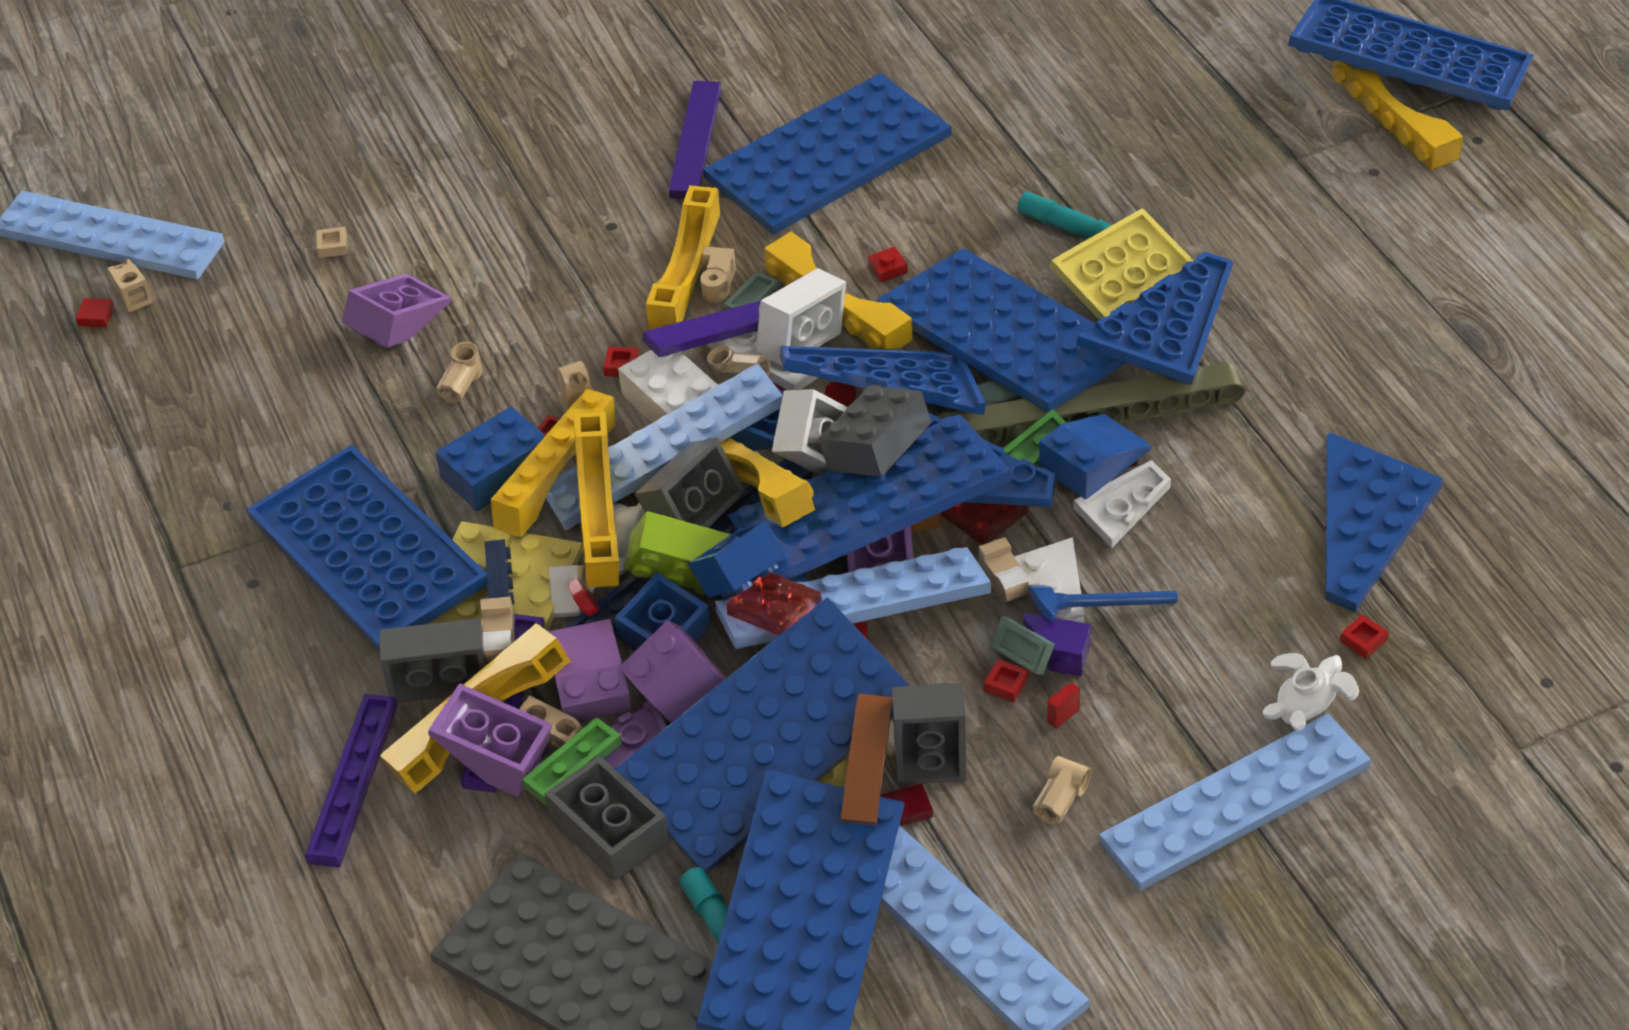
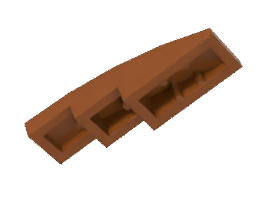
M858 693L841 823L877 827L893 704L892 697Z

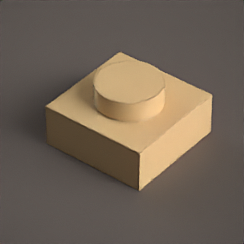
M345 227L316 230L319 258L348 255Z

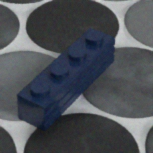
M505 539L485 541L486 573L489 576L487 579L488 599L511 597L512 605H514L513 592L510 593V589H514L513 579L509 577V574H512V564L508 562V559H511L510 547H506Z

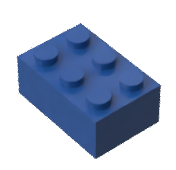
M510 406L435 452L440 477L476 511H479L491 503V498L536 448L545 435L515 408Z

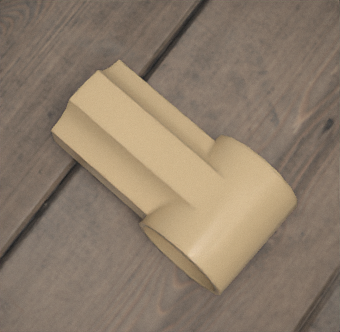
M461 342L452 348V361L436 387L437 396L444 399L446 403L456 404V402L461 401L471 382L479 379L483 371L478 348L471 342Z
M728 345L717 346L707 355V362L720 384L757 363L768 377L770 375V360L766 355L734 353Z
M1060 756L1053 760L1047 775V783L1033 805V813L1040 818L1041 822L1051 826L1062 822L1075 797H1081L1086 791L1091 777V768Z

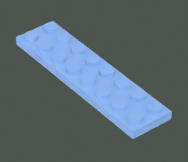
M22 190L0 217L1 237L119 263L130 259L138 267L197 280L225 242L222 233Z
M757 363L743 370L733 378L715 386L696 399L690 400L687 404L662 416L659 420L634 432L615 445L608 447L612 502L615 503L641 488L690 442L717 438L719 442H722L780 409L783 395L761 366ZM577 466L558 476L546 497L547 502L565 531L581 522Z
M965 547L953 548L949 551L932 555H921L918 558L900 562L893 561L877 567L860 568L854 572L840 575H828L812 581L796 582L792 585L775 589H763L760 592L747 595L731 596L728 599L715 601L716 613L735 649L773 641L826 597L835 604L851 623H857L991 593V582L969 549Z
M1327 713L1305 725V728L1301 731L1295 730L1100 833L1099 843L1135 887L1142 891L1370 768L1371 759Z
M899 825L880 903L895 919L1013 1030H1062L1090 1008V999Z

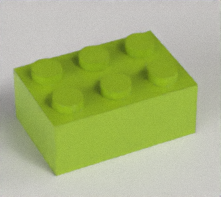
M647 511L630 533L623 569L631 571L634 576L639 578H650L658 572L679 587L693 588L695 592L706 595L688 563L731 534Z

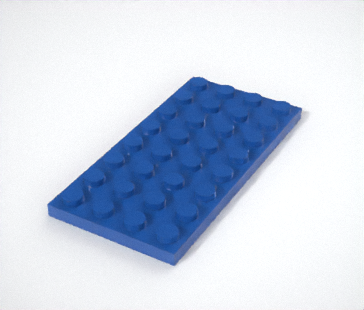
M1314 0L1290 35L1288 46L1295 47L1303 53L1312 52L1322 55L1330 61L1339 60L1349 63L1357 69L1366 68L1376 71L1383 77H1396L1403 79L1410 85H1423L1432 88L1437 93H1450L1459 96L1464 101H1476L1487 104L1489 108L1494 110L1503 109L1507 111L1533 59V55L1348 0Z
M879 73L703 168V174L706 180L774 235L952 135V126L882 73Z
M964 248L877 299V302L892 303L912 318L913 331L1047 413L1127 363L1077 346L1076 342L1081 331L1085 333L1094 327L1095 324Z
M958 414L946 417L940 423L926 428L882 477L827 470L819 476L807 479L814 492L812 500L815 510L783 528L766 518L761 501L743 506L738 511L728 515L735 532L766 521L786 554L785 557L776 562L779 567L767 575L775 586L1012 481L1013 477L1010 468L969 423Z
M353 445L348 446L246 509L249 518L379 651L380 630L428 624L487 586L488 574Z
M826 597L614 770L619 772L666 815L669 836L696 867L703 868L707 874L747 841L766 769L819 781L849 756L858 693L892 697V687H901L909 684L835 604ZM892 704L891 720H893V704Z
M766 769L697 1019L696 1029L850 1030L905 802L880 797L877 827L841 823L845 788Z

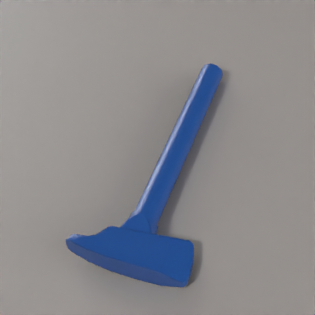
M1028 585V592L1039 612L1050 622L1055 621L1058 610L1067 608L1176 604L1178 601L1177 591L1064 594L1054 593L1052 586Z

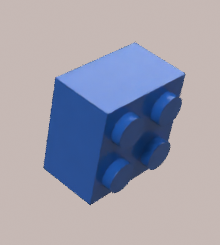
M764 521L737 530L689 562L688 565L708 598L717 595L725 598L733 593L736 595L750 588L753 585L751 580L759 575L764 577L775 571L779 567L776 562L785 557L786 554L770 527Z
M656 572L616 615L615 624L618 639L637 650L669 620L683 627L691 638L697 642L711 627L709 606Z

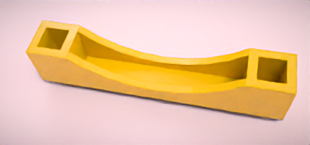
M1339 60L1333 61L1332 76L1334 80L1340 83L1353 98H1356L1369 113L1373 114L1386 129L1393 133L1428 168L1433 170L1460 159L1463 136L1446 120L1424 115L1403 105L1384 87L1376 71L1366 68L1357 69L1349 63Z
M689 185L682 204L680 224L671 260L662 278L657 283H653L646 302L649 330L683 321L703 265L705 246L709 247L720 217L718 188Z
M791 231L764 248L767 272L786 285L817 269L811 256V245ZM845 293L842 326L851 335H855L864 341L870 349L899 350L913 340L912 318L892 303L864 300Z
M588 388L580 395L491 498L494 529L522 538L538 519L542 505L558 474L576 454L573 413L605 411L607 434H609L616 426L613 396Z
M606 412L573 413L586 588L619 586V557L611 491Z
M731 438L720 442L739 480L758 488L766 518L783 528L815 510L812 500L814 492L807 480L797 477L791 471L783 469L774 461L764 458L758 452L750 450L742 443H738Z
M536 623L464 685L502 702L516 693L546 683L570 663L571 660L557 638ZM451 696L380 755L394 776L414 794L441 773L445 761L450 752L428 735V730Z

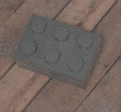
M878 385L867 387L819 438L828 470L882 477L931 424L922 391L907 390L906 388H885Z
M717 438L690 442L635 493V496L645 513L649 511L708 528L745 493V490Z
M481 618L380 630V662L389 697H396L398 703L449 697L453 694L459 683L464 685L488 663H486Z
M941 683L892 687L897 785L966 781V722L963 684Z
M600 755L545 793L549 819L614 881L618 880L670 841L666 815L619 772L614 770Z

